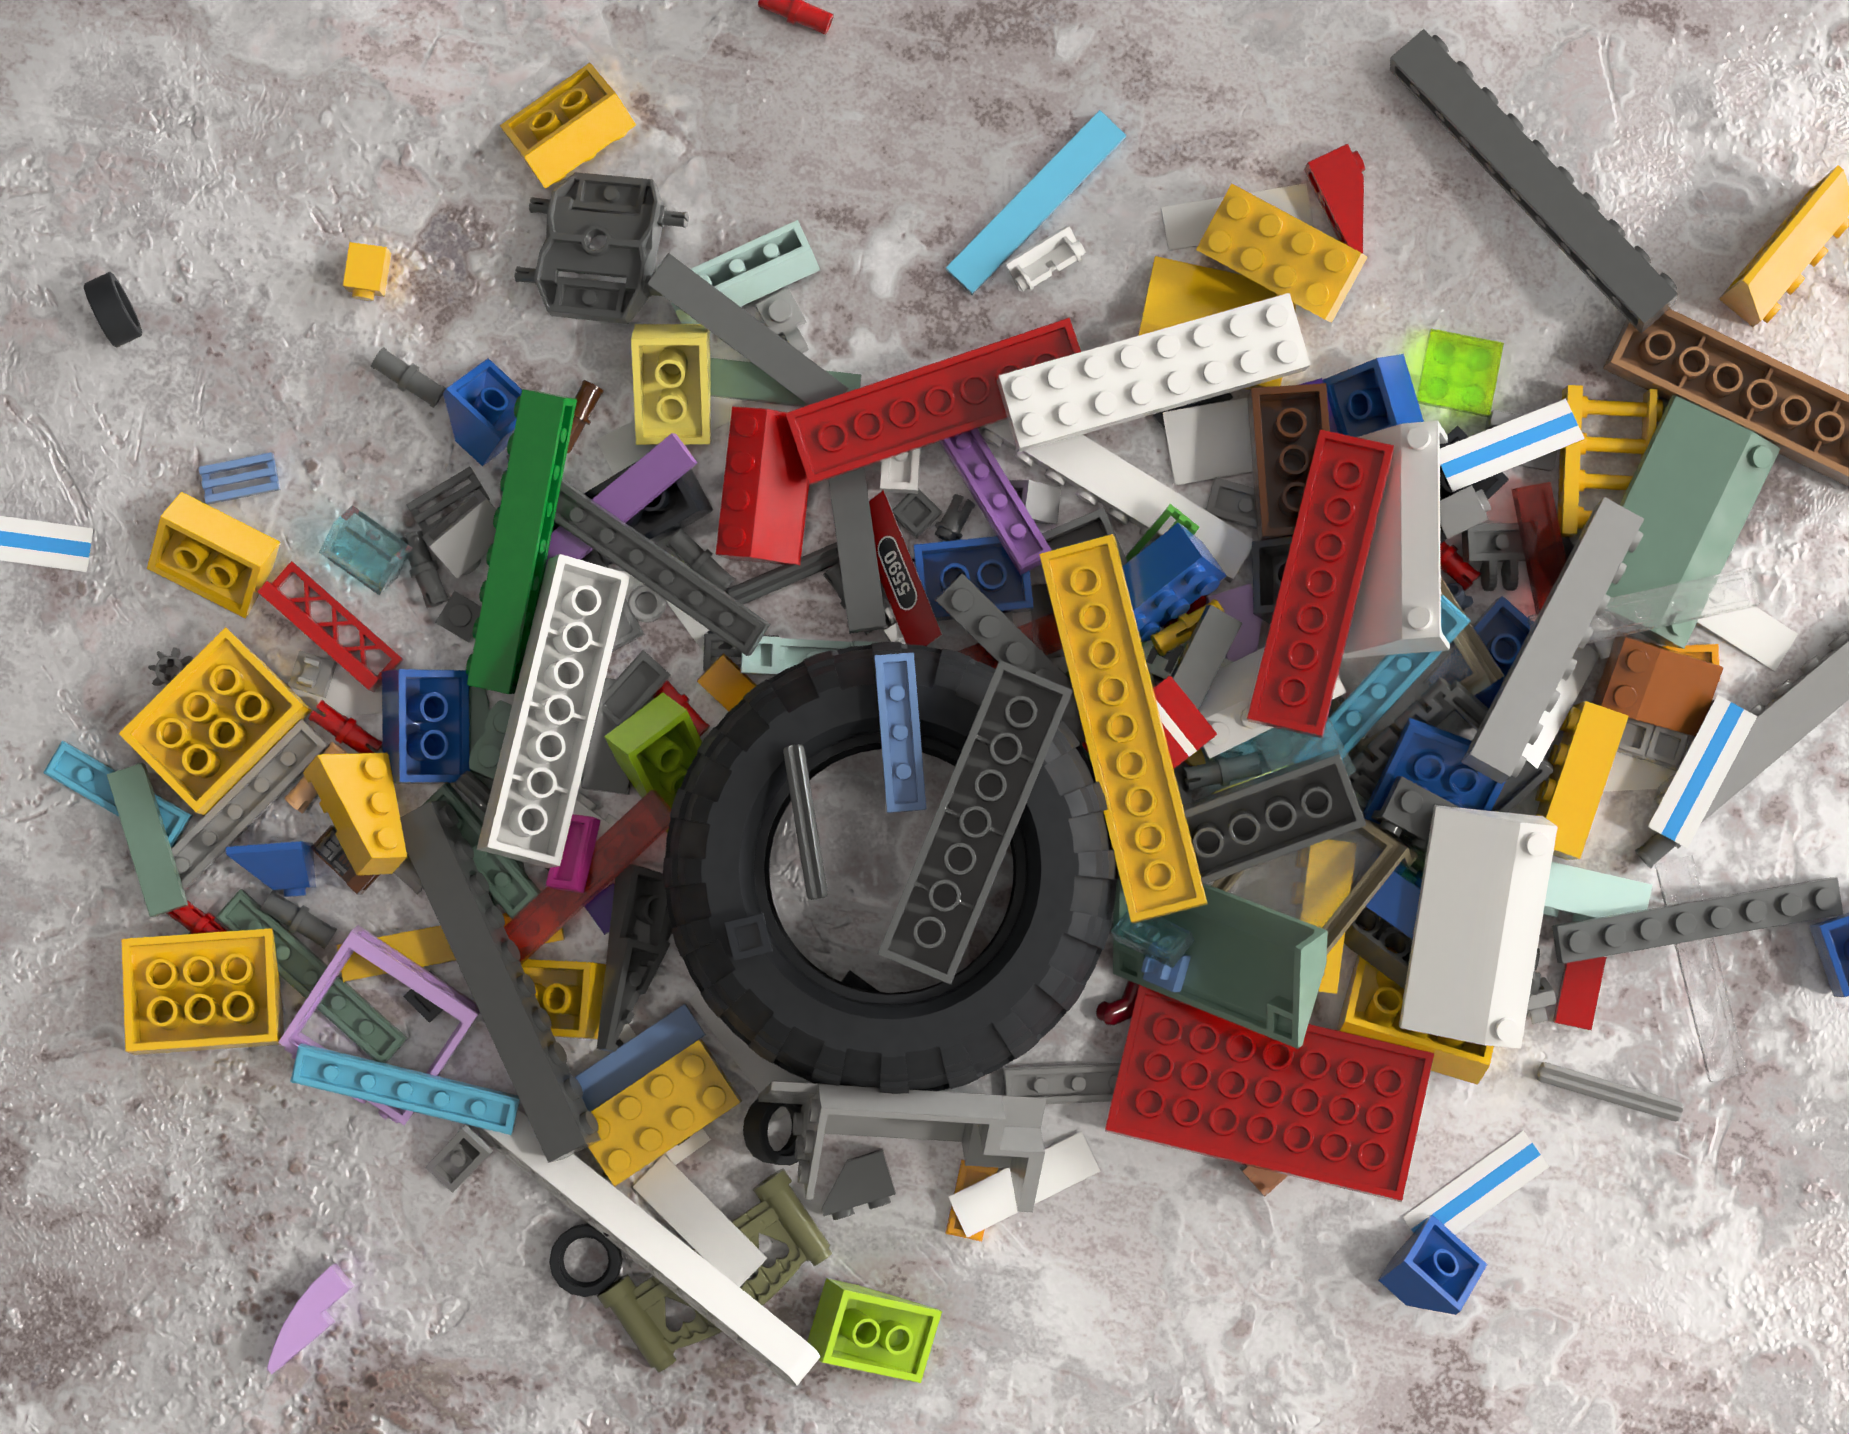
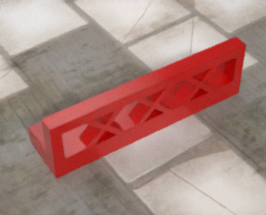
M293 561L287 565L272 583L266 581L257 591L371 692L375 693L382 685L383 671L395 670L404 660ZM293 573L304 581L305 597L289 598L280 590ZM310 588L320 596L310 597ZM326 601L332 606V622L317 623L311 616V602ZM305 602V611H303L296 603ZM338 612L348 621H338ZM354 625L359 630L360 646L344 647L339 642L338 626ZM323 627H333V636ZM365 636L375 645L366 646ZM382 650L392 660L376 675L367 667L366 651ZM360 651L361 661L351 652Z

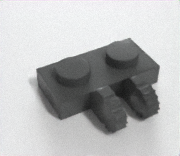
M1535 522L1481 523L1461 532L1463 562H1482L1480 577L1481 586L1484 591H1494L1497 587V562H1503L1501 568L1503 588L1507 591H1515L1519 583L1518 561L1537 560Z

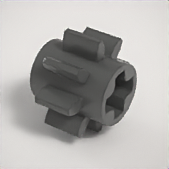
M175 647L171 651V656H166L163 652L158 651L157 656L160 660L156 665L148 666L150 670L156 672L157 676L152 684L160 686L166 683L167 686L177 675L171 677L166 674V668L175 665L180 668L181 672L194 658L186 656L180 659V649Z

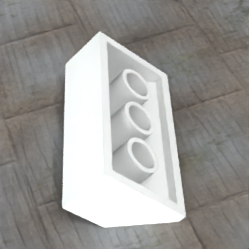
M1265 647L1218 670L1199 708L1200 713L1217 733L1213 739L1202 746L1209 759L1274 728L1248 722L1247 720ZM1339 676L1332 699L1346 693Z

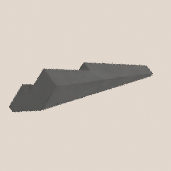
M623 864L616 867L597 1049L616 1052L618 1046L615 1043L625 1024L631 1023L635 1015L632 1010L639 996L645 994L670 946L668 940L672 934L663 873L635 864Z

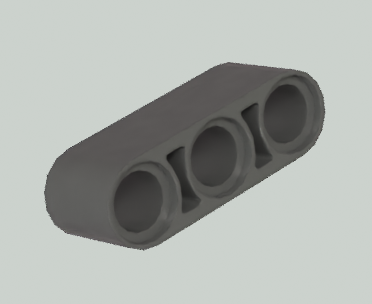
M1365 906L1346 930L1344 944L1405 990L1413 939ZM1356 924L1362 925L1367 930L1360 929ZM1386 947L1393 948L1397 953L1389 951Z

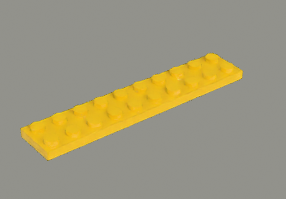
M1111 534L1041 553L1039 555L1096 782L1100 783L1105 795L1108 810H1104V815L1130 920L1132 923H1137L1207 905L1115 537Z

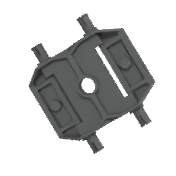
M575 172L552 191L550 199L531 197V203H529L530 213L547 214L546 240L539 252L536 269L517 266L515 269L517 273L514 274L516 282L535 283L537 285L546 310L551 316L629 324L646 303L648 297L652 295L663 296L646 283L654 273L662 228L665 226L686 228L689 215L688 212L667 211L666 207L663 206L658 187L653 179ZM605 235L607 240L602 248L598 250L589 248L593 237ZM562 271L577 274L622 277L627 279L626 283L568 278L559 277L558 272Z

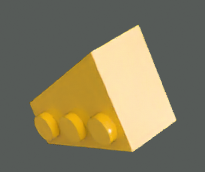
M388 753L316 755L303 774L308 783L312 782L321 799L320 807L324 814L328 812L337 829L335 835L356 875L393 874L407 858V852Z

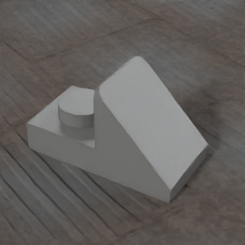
M465 1124L425 1168L453 1193L491 1154L493 1149Z

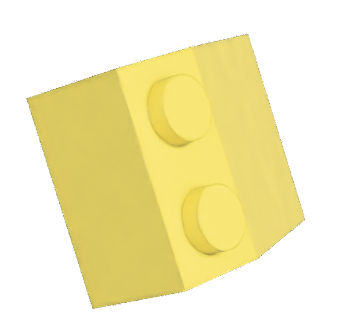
M635 324L631 337L636 445H658L671 433H676L684 445L710 444V331L701 324Z

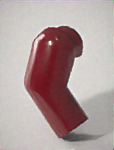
M1128 980L1121 999L1112 1003L1103 1001L1097 1006V1018L1100 1021H1104L1106 1025H1117L1132 1018L1139 984Z

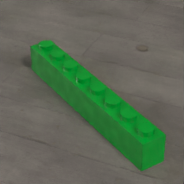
M522 389L521 396L515 402L514 416L517 420L514 433L510 435L507 444V453L510 455L508 468L503 472L500 481V489L503 494L501 505L496 509L493 519V526L496 529L494 543L490 545L487 551L488 575L487 580L482 583L479 594L482 607L480 617L475 620L472 634L475 639L473 653L470 654L466 663L467 685L504 694H515L544 578L577 399L536 390Z

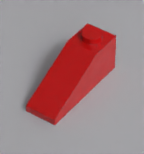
M1345 144L1309 161L1304 171L1338 241L1363 254L1364 176L1362 172L1365 171V165L1358 151L1352 152L1349 145Z

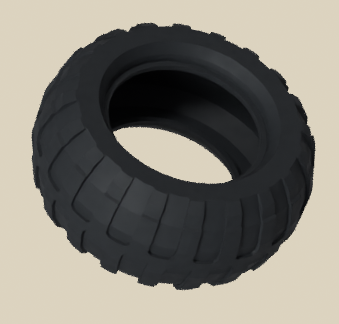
M878 642L836 651L830 650L804 659L803 662L787 668L769 680L766 679L743 696V699L725 715L716 727H713L698 748L697 754L689 766L680 789L678 788L674 798L666 838L663 881L666 890L667 909L672 925L671 930L678 952L683 958L691 978L701 992V996L708 1007L737 1037L763 1059L813 1084L880 1088L881 1093L902 1094L909 1093V1090L941 1091L967 1085L987 1074L997 1071L1032 1049L1071 1009L1083 992L1107 942L1112 923L1111 919L1116 899V883L1118 880V868L1104 815V810H1108L1101 785L1099 782H1096L1090 761L1080 747V743L1073 732L1063 721L1059 723L1010 841L1013 858V883L1004 919L988 946L966 968L955 974L951 985L942 981L923 989L894 993L874 992L856 988L827 975L817 968L799 951L786 933L773 902L769 870L774 836L781 818L791 803L783 753L784 747L796 744L803 745L809 780L831 764L846 757L882 749L874 656L914 652L922 753L956 766L996 670L960 652L944 648L936 649L923 645L902 644L901 642ZM764 913L773 952L734 961L725 922Z

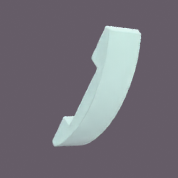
M763 636L751 656H746L741 652V673L775 676L783 670L803 662L804 659L822 652L870 645L878 642L786 639Z

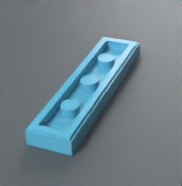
M62 741L43 773L119 816L107 778V774L116 770L66 741ZM155 794L170 847H174L193 815Z

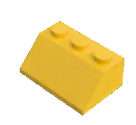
M588 63L499 126L546 189L553 183L563 180L567 173L583 162L593 159L597 152L613 141L623 138L636 124L615 91L594 66Z
M181 492L160 516L147 569L246 619L259 596L257 591L264 585L273 569L280 541Z

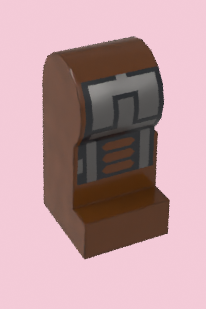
M330 825L311 846V849L356 894L363 895L380 875H356L335 835L337 829Z

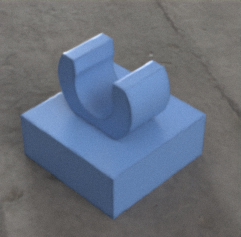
M1153 944L1150 955L1145 956L1141 969L1142 972H1145L1143 980L1171 992H1181L1191 956L1163 944Z

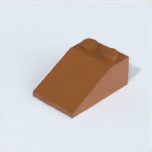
M1617 632L1592 702L1628 715L1629 718L1696 737L1706 718L1724 667Z

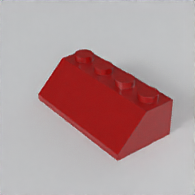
M732 406L715 553L718 556L736 561L800 566L809 482L785 414L787 412Z

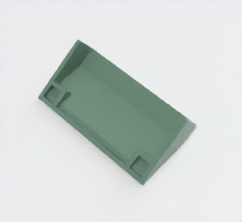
M1672 395L1619 504L1644 518L1638 530L1644 534L1633 553L1627 551L1622 561L1627 565L1626 570L1616 585L1610 584L1606 595L1611 598L1603 612L1660 645L1684 649L1781 448L1747 428L1681 397Z
M1118 874L1116 899L1113 909L1114 975L1297 1049L1302 1046L1326 967L1328 930L1207 884L1203 885L1207 905L1132 923ZM1153 944H1163L1191 956L1181 992H1171L1143 980L1145 972H1142L1141 969L1145 956L1150 955Z

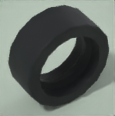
M108 272L84 284V291L89 305L101 329L114 347L117 348L142 336L141 325L133 306L113 273Z
M758 1098L751 1104L744 1118L743 1136L746 1147L753 1157L764 1163L788 1166L801 1160L795 1158L796 1138L799 1135H793V1117L795 1112L801 1113L802 1104L759 1102ZM779 1107H786L792 1121L791 1135L781 1150L774 1151L767 1135L768 1124L772 1115Z
M590 1224L575 1225L562 1233L552 1246L549 1259L551 1274L559 1287L572 1295L581 1297L598 1295L609 1288L619 1275L623 1260L621 1249L606 1238L609 1236L604 1232L602 1234ZM577 1239H595L607 1251V1269L595 1281H577L565 1269V1251Z

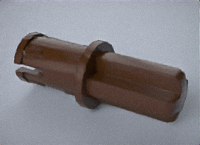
M586 380L582 381V385L574 398L577 399L568 445V454L572 451L585 425H590L589 417L601 394L604 392L603 389Z

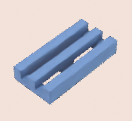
M272 452L199 467V473L202 477V488L205 492V503L208 505L281 490ZM265 463L268 466L266 469L216 479L210 478V474ZM270 476L271 483L217 494L213 493V488Z

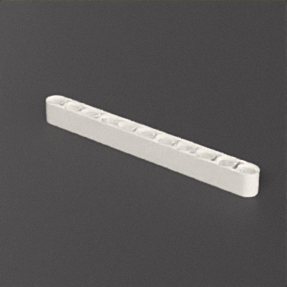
M518 1110L514 1130L511 1135L477 1128L479 1134L490 1145L602 1234L603 1232L608 1234L609 1236L606 1238L787 1384L797 1387L820 1358L819 1353L806 1340L573 1154L565 1159L548 1163L528 1117Z

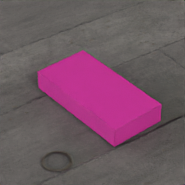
M572 814L560 866L549 869L545 886L552 889L584 893L601 822L600 819Z

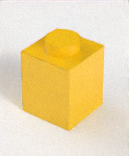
M349 242L343 287L348 292H352V298L374 301V296L385 297L391 253L387 247Z

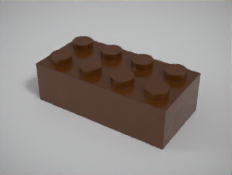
M1326 383L1251 388L1247 396L1258 540L1291 537L1294 534L1320 429L1330 431Z

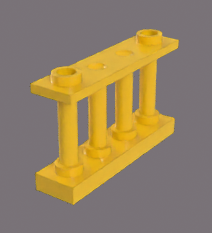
M1567 385L1562 390V400H1567L1580 430L1582 418H1587L1588 414L1642 417L1641 439L1588 437L1587 433L1582 432L1583 440L1560 449L1556 537L1569 536L1571 538L1577 534V529H1582L1583 525L1588 521L1592 511L1584 510V507L1578 506L1579 492H1584L1585 488L1627 490L1633 476L1585 473V470L1580 469V455H1585L1586 451L1641 454L1642 459L1656 430V422H1660L1663 414L1662 399H1657L1658 389H1649L1643 394V402L1588 400V396H1583V385Z

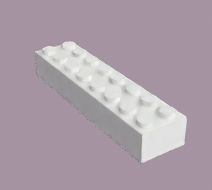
M1290 293L1002 374L998 376L997 384L1017 453L1300 373L1311 365Z
M561 554L548 559L477 850L545 868L560 866L630 574Z

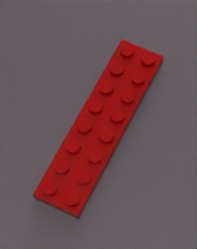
M1070 317L785 413L809 485L1008 419L997 384L998 376L1080 353L1081 349Z
M1320 429L1247 717L1248 722L1323 738L1394 453V445Z

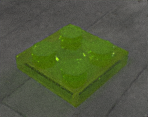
M1430 329L1417 391L1418 403L1489 417L1504 343Z

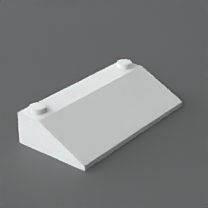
M1438 420L1399 424L1359 436L1358 438L1394 445V453L1343 658L1448 651L1449 642L1441 629L1439 444L1448 443V436Z
M1434 805L1400 1015V1028L1481 1045L1521 1049L1557 833V826L1543 816Z

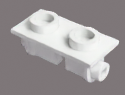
M1067 225L1005 264L1018 290L1023 292L1028 288L1031 291L1034 289V286L1051 277L1052 271L1056 269L1060 271L1075 261H1081L1080 256L1085 254L1086 251L1080 241H1076L1070 226Z

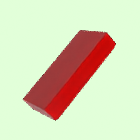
M1607 957L1565 963L1553 1018L1554 1023L1592 1031Z

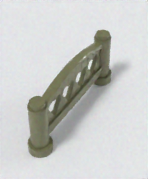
M784 1168L773 1173L753 1188L761 1202L732 1221L758 1249L759 1233L783 1242L789 1248V1253L786 1257L776 1258V1262L770 1267L761 1265L757 1269V1276L753 1279H747L744 1285L740 1287L762 1306L792 1278L804 1262L811 1261L813 1266H816L832 1254L829 1249V1242L789 1184L792 1180ZM627 1274L597 1295L605 1309L609 1307L612 1309L650 1367H655L658 1373L668 1368L677 1360L673 1354L678 1348L698 1343L722 1332L695 1309L696 1315L692 1321H683L682 1327L679 1330H670L666 1326L665 1297L689 1307L691 1306L654 1276H651L636 1287Z

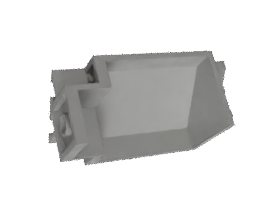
M772 1081L758 1094L759 1102L802 1104L801 1113H794L793 1135H799L796 1138L795 1158L801 1159L798 1165V1183L804 1184L805 1198L807 1200L814 1199L824 1135L839 1134L962 1142L965 1166L1010 1168L1017 1211L1033 1213L1045 1156L1041 1124L1047 1098L909 1090V1093L892 1094L881 1093L880 1088L779 1081Z

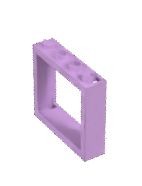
M357 925L349 933L278 1043L293 1055L291 1058L294 1060L298 1046L301 1043L326 1049L301 1032L355 951L460 1021L427 1071V1074L439 1076L480 1014L476 1003ZM352 1097L353 1099L357 1100L358 1102H361V1103H366V1102H367V1100H363V1099H359V1098H354V1097ZM368 1101L380 1109L378 1113L385 1120L389 1118L395 1123L399 1122L402 1125H405L414 1114L413 1111Z

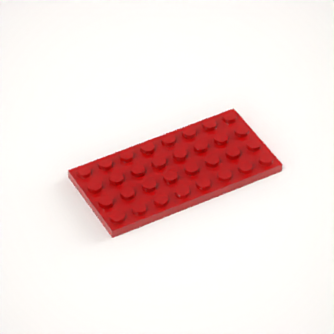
M1139 984L1105 1132L1402 1202L1434 1053L1308 1024L1302 1046L1297 1049Z

